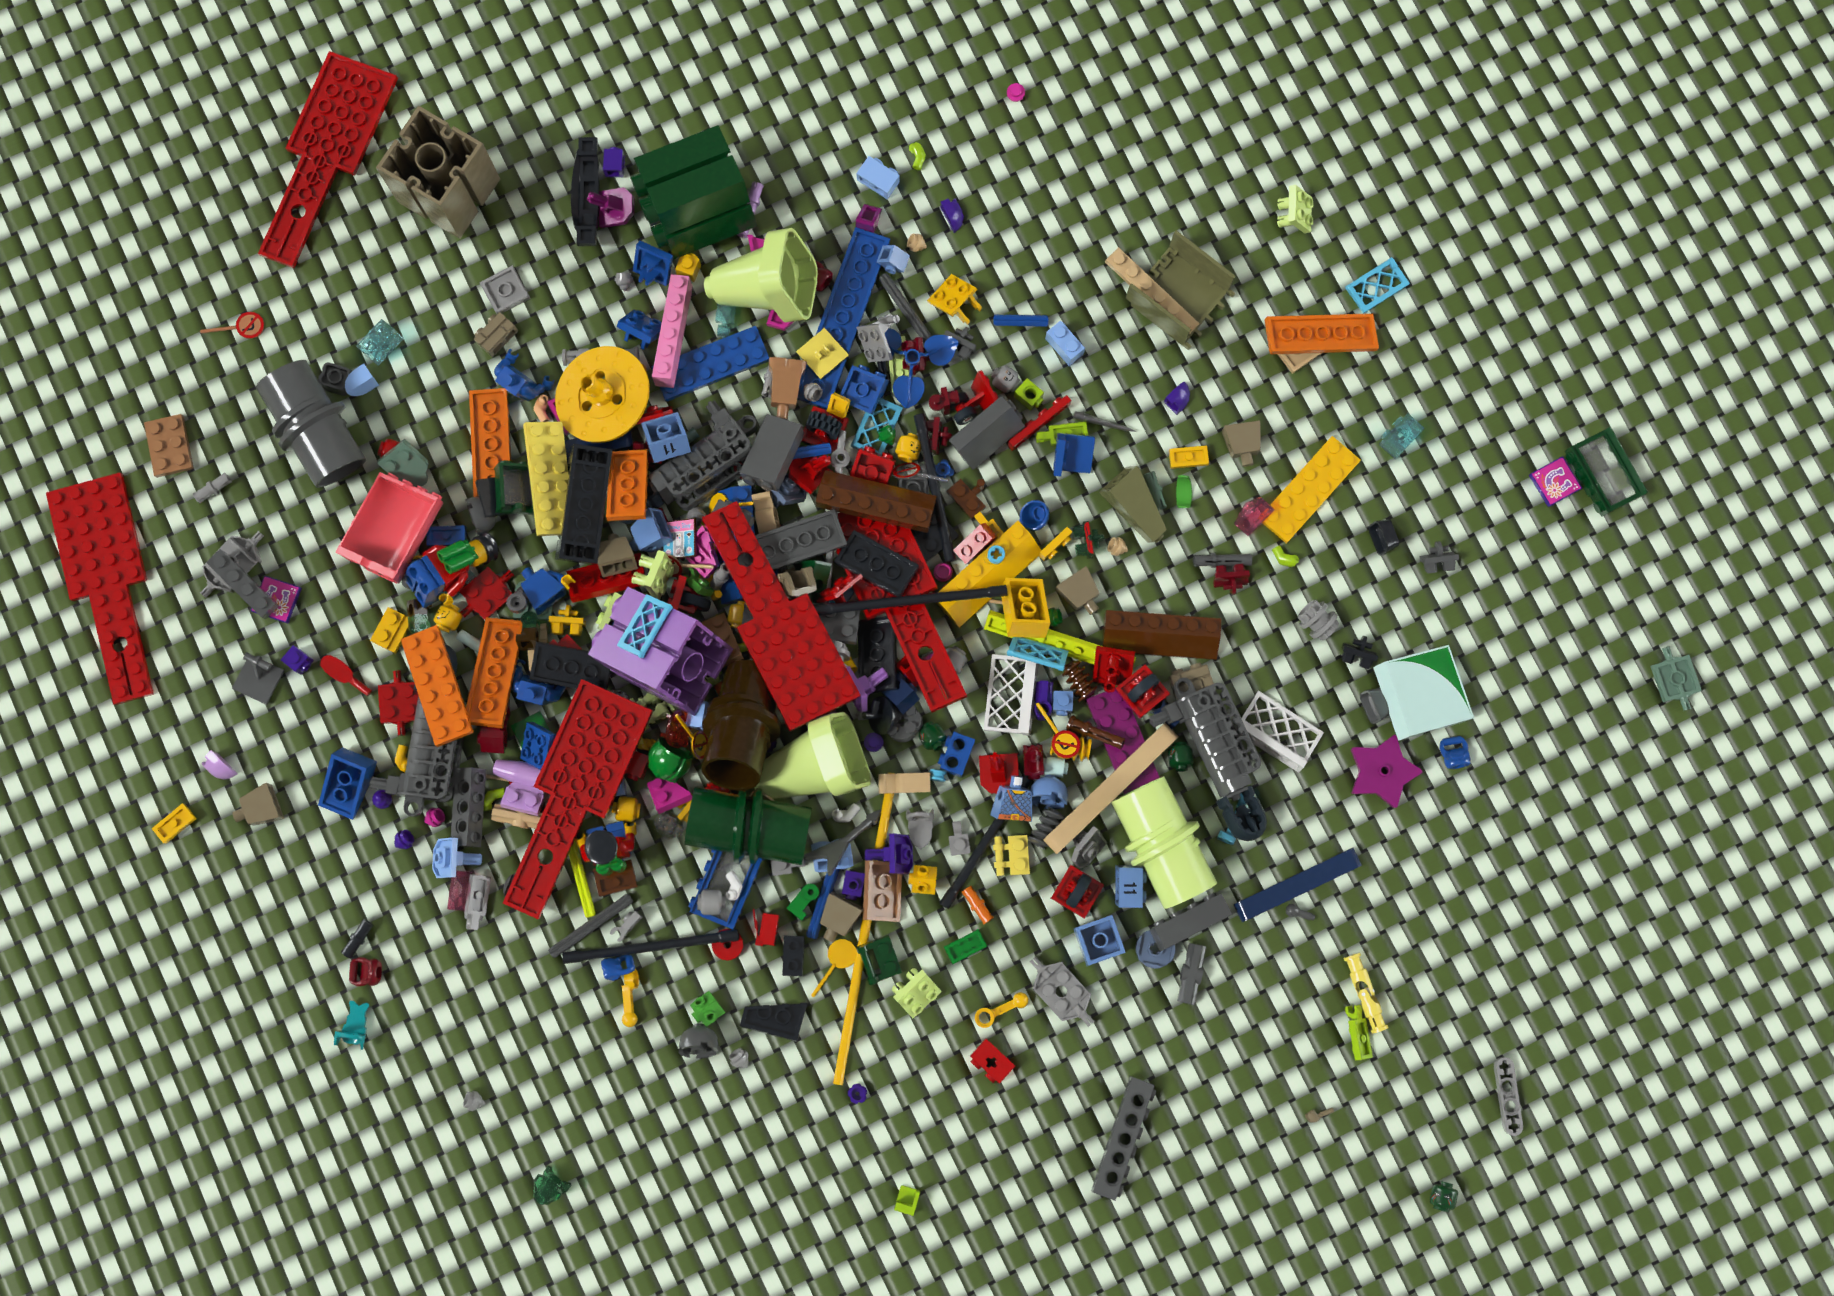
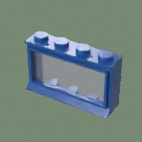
M712 850L711 853H714L711 861H707L704 867L706 874L703 879H699L696 887L698 893L696 897L693 896L688 907L691 908V913L734 930L738 917L743 911L746 898L751 892L750 889L753 881L758 875V869L764 859L759 858L756 864H751L749 856H745L739 865L734 863L733 853ZM734 871L742 883L739 898L735 901H730L726 898L725 909H721L719 915H703L700 910H697L698 894H701L704 889L720 890L722 897H726V892H728L731 886L726 878V874Z

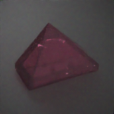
M1258 497L1244 504L1234 525L1248 536L1275 509L1262 497Z
M456 871V877L451 878L448 910L465 911L469 877L472 872Z

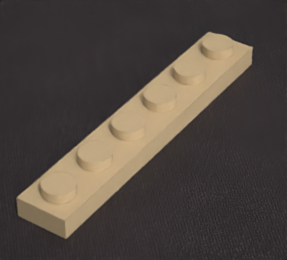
M1119 247L1105 260V263L1129 286L1132 283L1188 326L1191 329L1190 333L1199 325V322Z

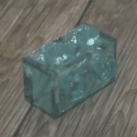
M381 319L356 347L379 366L404 338Z

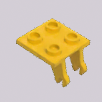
M953 274L927 300L929 304L952 317L956 314L967 325L970 323V320L960 309L961 305L968 300L975 309H978V311L982 310V306L973 297L977 288Z

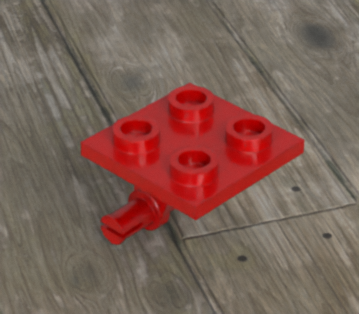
M850 574L845 578L840 577L833 582L834 586L832 588H827L820 593L821 597L816 602L822 603L829 600H834L835 603L846 602L843 593L863 576L861 574L855 576Z

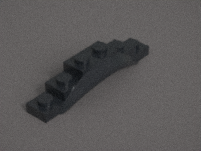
M579 137L578 150L576 152L571 182V213L573 225L577 231V246H596L599 206L591 204L587 200L590 192L599 194L600 191L597 137Z

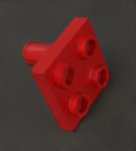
M1097 646L1093 682L1104 683V690L1106 692H1114L1116 685H1120L1133 674L1135 652Z

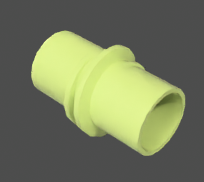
M1164 776L1111 802L1131 841L1125 847L1126 852L1136 851L1137 856L1130 863L1132 867L1143 866L1164 909L1187 901L1217 884L1199 847L1200 841L1193 835L1200 825L1198 821H1186Z

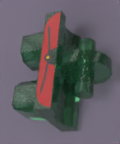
M1084 521L1082 525L1072 528L1074 539L1084 538V544L1075 545L1076 556H1086L1087 559L1093 558L1092 543H1094L1095 549L1100 548V541L1105 540L1104 535H1098V529H1093V536H1091L1089 521Z

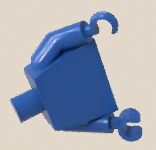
M521 659L517 660V664H518V663H523L524 665L526 664V662H525L524 660H521ZM516 664L511 690L517 693V699L538 705L550 704L560 699L566 689L565 686L529 680L530 676L523 674L522 667Z

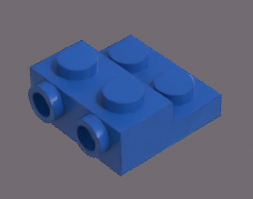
M860 364L858 367L852 365L840 395L850 399L851 406L873 415L879 399L883 398L889 380L885 379L886 375L880 372L870 373V368Z

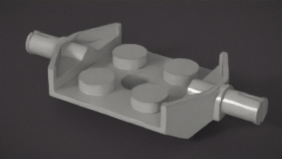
M258 531L251 539L231 536L217 551L221 549L226 552L248 573L258 562H262L256 546L264 535ZM207 563L202 566L208 585L200 594L207 598L215 589L234 592Z
M1035 956L1030 962L1037 969L1038 974L1032 989L1061 1021L1078 1017L1089 1027L1094 1022L1086 1013L1091 993L1085 989L1063 962L1045 966ZM1058 986H1064L1067 989V994L1064 997L1057 996L1056 988Z

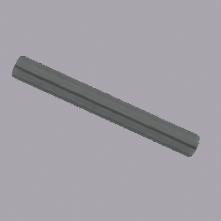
M887 273L881 275L879 281L918 336L922 337L923 343H925L932 335Z
M625 894L548 950L550 955L556 958L632 904L633 899L631 896Z

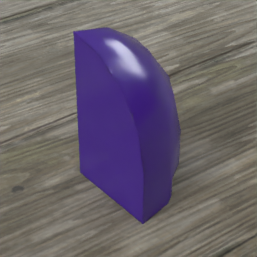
M956 198L952 202L949 199L941 201L940 209L953 233H955L963 224L964 215Z
M1184 381L1179 384L1164 400V403L1176 415L1189 402L1190 390L1187 383Z

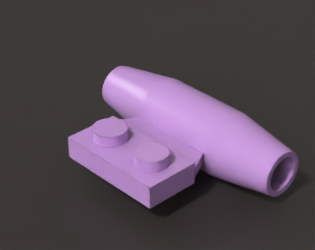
M497 759L493 766V774L512 782L506 787L500 803L501 807L539 816L545 800L544 791L533 786L540 773V769L523 761Z

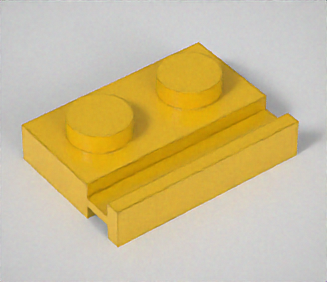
M388 607L370 641L396 654L402 644L401 639L405 638L414 620Z

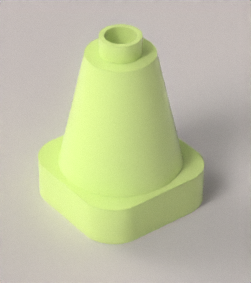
M786 228L767 232L763 247L713 268L710 276H707L704 280V289L707 297L714 299L719 305L774 310L783 322L807 320L812 313L818 270L813 255L795 229Z
M840 712L810 721L808 723V731L765 759L760 782L754 788H760L767 796L772 799L828 792H831L834 796H839L869 786L871 784L870 770L850 717L845 712Z

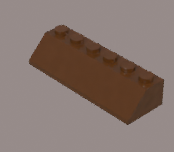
M825 470L816 498V507L827 510L835 509V512L928 533L937 496Z
M1106 610L1104 614L1102 646L1134 651L1135 654L1217 660L1222 619Z

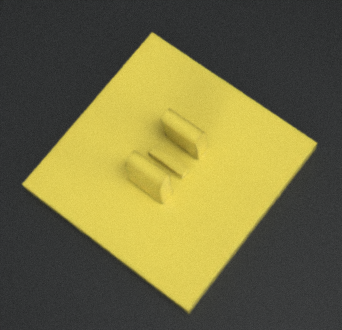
M825 328L796 351L820 379L849 356Z

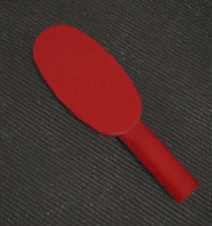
M326 655L321 659L320 665L330 677L342 683H350L366 696L372 693L370 688L353 677L352 670L343 661L331 655Z

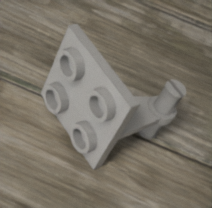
M886 314L884 317H879L878 321L856 327L868 362L889 361L893 359L884 333L893 323L900 321L898 315Z

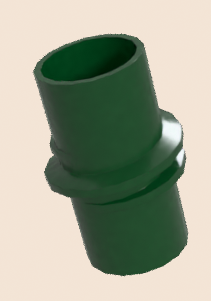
M695 787L689 810L684 845L733 853L734 863L739 865L745 856H749L751 864H756L758 859L761 858L802 866L812 808L763 799L762 789L756 788L752 796L749 797L746 795V790H740L738 794Z

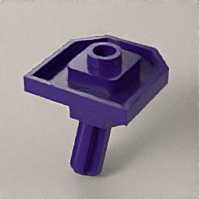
M889 834V847L866 849L865 860L890 862V873L908 875L913 866V845L908 835Z

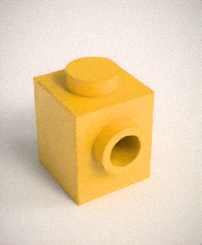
M692 253L681 256L675 268L676 274L689 276L690 280L695 282L701 268L700 259Z

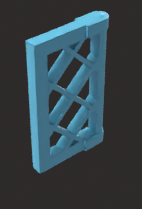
M1391 257L1345 286V288L1364 314L1410 283ZM1388 265L1392 269V274L1381 272ZM1374 274H1378L1377 283L1366 281V279ZM1381 275L1391 277L1389 286L1379 284ZM1393 278H1398L1401 284L1392 287ZM1360 283L1363 284L1361 293L1356 292L1354 289ZM1365 284L1376 287L1374 296L1364 294ZM1378 287L1389 289L1388 292L1377 297ZM1363 297L1373 299V301L1367 305H1365L1362 300Z
M880 398L878 404L881 405L882 410L874 412L873 415L865 412L851 447L859 450L861 447L864 448L865 445L872 447L871 444L879 442V439L870 442L866 432L874 429L878 431L879 427L887 424L895 428L903 407ZM889 409L896 411L892 420H889L886 413ZM884 412L887 422L877 425L874 415ZM872 417L875 426L865 430L864 427L868 418ZM863 433L868 442L866 444L858 443L859 438ZM882 442L879 451L875 450V452L882 455L887 444Z
M646 594L617 646L643 659L673 606ZM652 603L653 608L646 611L648 605ZM663 608L662 614L658 617V610ZM654 612L655 620L647 623L646 615ZM642 618L643 625L636 628L637 624ZM655 625L651 633L648 634V627ZM644 630L645 637L637 640L636 633ZM632 635L633 642L630 644H626L630 636ZM645 642L641 650H638V645Z
M1013 637L1007 650V655L1055 668L1063 672L1069 651L1023 637ZM1030 648L1033 652L1028 653L1025 649ZM1044 654H1049L1051 657L1046 658Z

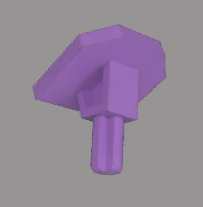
M848 666L847 670L861 695L852 702L856 709L862 713L867 711L868 695L876 690V685L888 678V673L884 668H881L869 677L862 676L857 679L851 667Z

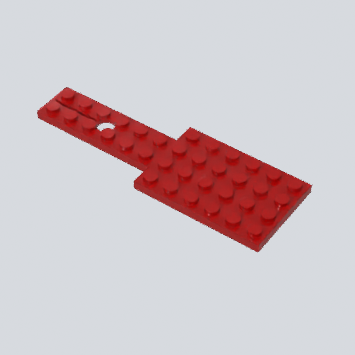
M328 52L285 148L288 152L299 155L301 158L258 254L261 257L295 268L337 171L340 170L354 176L356 175L396 85L397 75L342 55ZM303 206L306 210L305 215L301 218H294L292 210Z
M119 472L46 492L69 599L71 601L87 597L90 599L113 704L119 705L154 695L129 589L131 585L147 581L123 474ZM119 637H124L127 640V645L123 651L118 652L114 649V641Z
M737 501L702 517L705 527L753 617L752 620L738 626L737 630L790 732L859 698L861 695L808 594L806 593L791 601L788 600ZM742 553H748L753 557V563L750 566L745 567L738 563V557Z
M838 513V520L846 542L855 530L919 565L918 571L902 596L927 594L938 589L911 529ZM842 548L836 550L837 554L840 553ZM845 569L847 576L853 574ZM862 578L852 585L859 601L895 597ZM925 604L863 610L867 620L886 613L931 713L967 697ZM923 647L932 649V658L926 661L921 660L918 656L920 649Z
M581 679L533 786L550 794V798L504 898L503 904L536 919H540L587 811L606 818L653 710ZM543 849H548L553 854L551 863L547 865L542 864L538 858L540 851Z

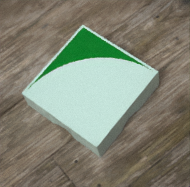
M1449 645L1389 660L1373 667L1382 694L1387 701L1389 715L1398 741L1421 735L1434 729H1442L1460 724L1474 718Z

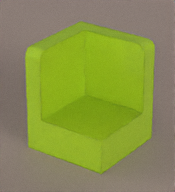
M901 1185L894 1210L914 1216L920 1190Z

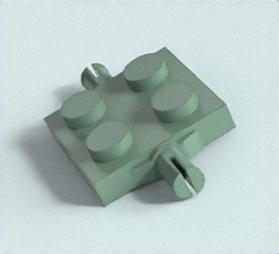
M1670 646L1662 648L1666 660L1650 666L1662 701L1664 703L1671 700H1680L1683 711L1691 709L1687 697L1701 692L1702 689L1690 655L1673 657Z

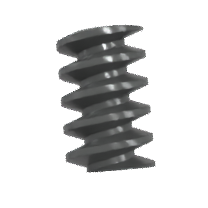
M1048 807L1049 810H1043V814L1046 817H1039L1042 824H1035L1038 831L1032 830L1031 833L1034 837H1028L1027 839L1045 850L1044 847H1049L1043 839L1060 824L1059 820L1066 818L1060 812Z

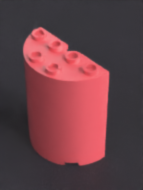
M380 472L338 546L336 553L384 579L399 584L440 511L443 501L441 500L442 496L435 492L430 494L428 490L419 485L415 487L405 479L401 482L397 476L391 473L386 475Z

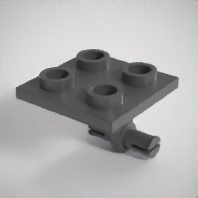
M246 652L243 660H246L232 689L267 705L285 670L262 660L260 656H253Z

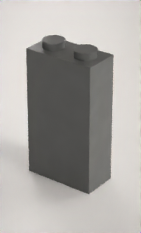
M1001 396L949 439L972 470L1025 427L1021 421L1023 419L1022 415L1018 410H1015L1016 406L1010 399L1006 401Z
M767 414L740 470L743 481L751 486L755 484L761 486L764 490L778 492L805 434L802 425Z

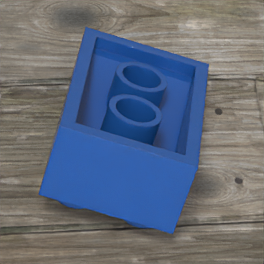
M343 747L332 753L318 806L352 820L355 819L370 785V780L374 775L377 761Z

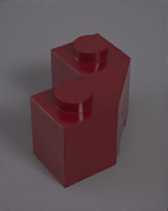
M510 699L503 728L481 726L477 736V743L481 746V752L505 753L508 744L507 725L511 716Z

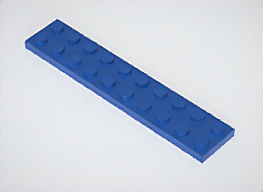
M857 227L854 229L816 332L817 334L825 328L848 354L858 332L856 327L860 326L881 265L877 263L883 245L890 244V238ZM848 357L822 379L806 365L805 373L800 379L797 400L827 410L831 394L836 392ZM817 383L820 385L823 393L818 401H808L804 397L803 389L806 384Z

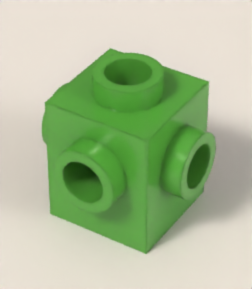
M707 991L690 1004L694 1011L692 1013L697 1023L702 1021L706 1027L714 1023L725 1013L710 991Z

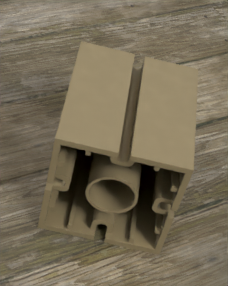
M418 105L399 133L405 145H402L395 139L376 169L398 203L425 219L429 217L433 224L460 239L479 212L474 202L483 206L500 181V177L482 142L454 126L451 129L448 122Z

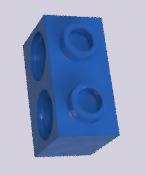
M954 731L952 736L948 735L944 745L948 748L945 754L941 753L938 764L941 765L940 770L962 778L975 739ZM961 740L965 746L963 749L957 750L953 745L954 742ZM948 759H956L958 765L955 768H950L947 765Z

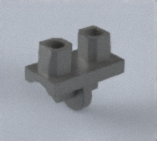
M965 327L963 331L957 328L955 333L960 335V337L946 330L944 335L953 337L959 342L958 346L961 349L957 356L967 360L971 353H975L976 345L965 340L966 338L972 341L974 337L968 334L970 328Z
M1436 541L1434 547L1428 549L1429 553L1435 554L1419 556L1420 562L1424 563L1426 573H1436L1438 562H1442L1444 571L1455 570V560H1459V554L1454 552L1443 553L1449 551V547L1442 546L1440 541Z

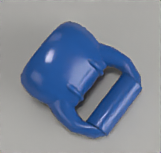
M1455 736L1441 740L1439 749L1444 757V764L1448 769H1458L1470 765L1469 748L1463 737ZM1460 743L1463 746L1462 748L1452 750L1444 748V746Z
M631 955L606 958L601 961L606 980L614 981L619 976L629 974L635 970L634 960ZM624 960L626 961L627 969H623L621 966V962Z

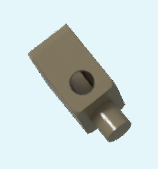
M1260 420L1225 425L1222 429V434L1231 458L1241 457L1242 467L1254 465L1252 456L1258 455L1261 448Z
M610 534L608 540L600 542L598 566L602 577L638 569L633 551L626 537Z
M1087 566L1056 586V592L1075 611L1084 607L1089 615H1092L1099 610L1094 599L1100 593Z
M264 783L241 797L239 802L242 808L232 812L236 822L246 819L248 825L252 826L285 819L274 788L269 783Z
M835 892L829 893L820 921L821 925L827 927L823 937L830 942H834L838 934L842 936L847 935L863 914V907Z

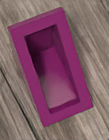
M864 204L856 218V227L875 233L882 209Z

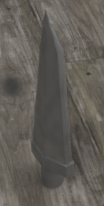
M1075 411L1073 416L1074 419L1123 431L1137 432L1127 426L1086 413Z

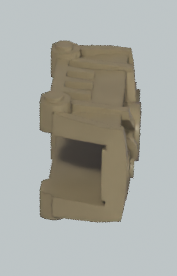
M812 567L801 568V570L790 568L776 575L788 599L798 598L806 593L809 594L817 590Z

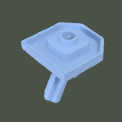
M458 838L438 839L433 849L432 869L436 878H455L456 866L481 865L482 854L457 851Z

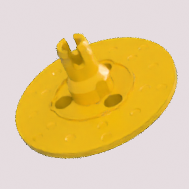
M602 346L582 353L567 366L557 385L555 406L560 422H562L564 428L570 434L590 443L609 442L623 436L637 424L646 409L650 392L647 372L642 363L633 354L622 348Z

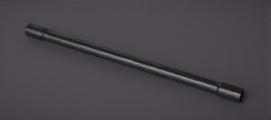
M1006 585L970 590L842 603L813 604L820 616L840 612L986 597H1006L1007 587Z

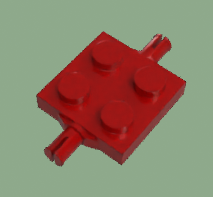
M488 566L459 591L465 597L468 604L460 611L462 616L466 618L473 610L479 613L484 620H486V617L492 616L507 603L508 597L513 594L508 589L506 582L515 575L508 570L500 577Z
M401 670L393 671L394 682L378 685L380 723L397 725V736H405V724L414 721L418 692L414 690V682H403Z

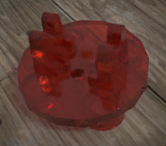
M677 710L672 715H666V718L669 719L666 733L661 732L660 737H664L670 747L685 748L688 745L689 734L675 715L679 714L686 724L687 712Z

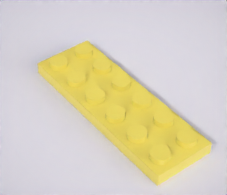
M525 422L523 427L536 535H561L569 479L562 422Z

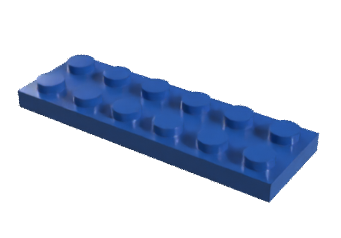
M753 326L680 355L674 388L660 387L665 401H670L769 362L768 353L757 327Z

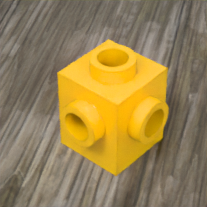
M914 865L913 873H909L908 884L912 885L911 893L935 895L937 867Z

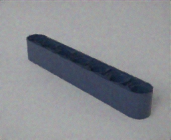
M1351 848L1233 905L1241 922H1244L1362 866L1354 848Z

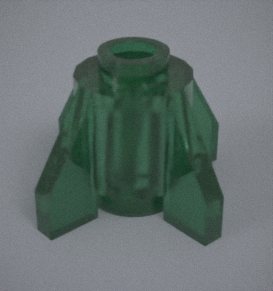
M547 1166L543 1175L538 1174L534 1179L533 1195L537 1203L549 1205L558 1200L572 1185L570 1182L561 1181L559 1177L554 1175L552 1167Z

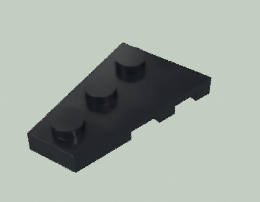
M807 1003L745 1006L740 1027L797 1042Z

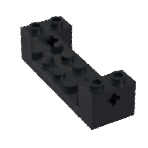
M580 444L570 446L567 465H570L561 540H557L555 560L590 565L598 563L612 449Z

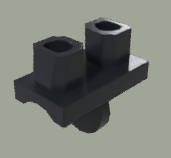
M1362 636L1361 640L1354 638L1352 644L1358 645V647L1346 643L1342 644L1343 662L1352 664L1355 655L1361 657L1359 666L1370 669L1373 661L1378 659L1377 653L1364 649H1372L1373 644L1367 642V636Z

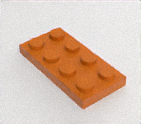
M647 449L612 451L607 489V521L646 519L649 455Z

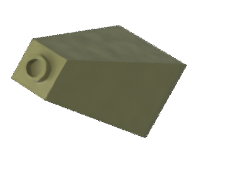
M1125 467L1099 493L1147 543H1157L1164 537L1163 533L1167 530L1139 467Z

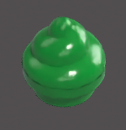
M891 425L884 426L877 431L878 439L881 442L890 445L894 444L896 430Z
M1054 607L1048 609L1050 626L1056 627L1061 624L1063 618L1060 609H1055Z

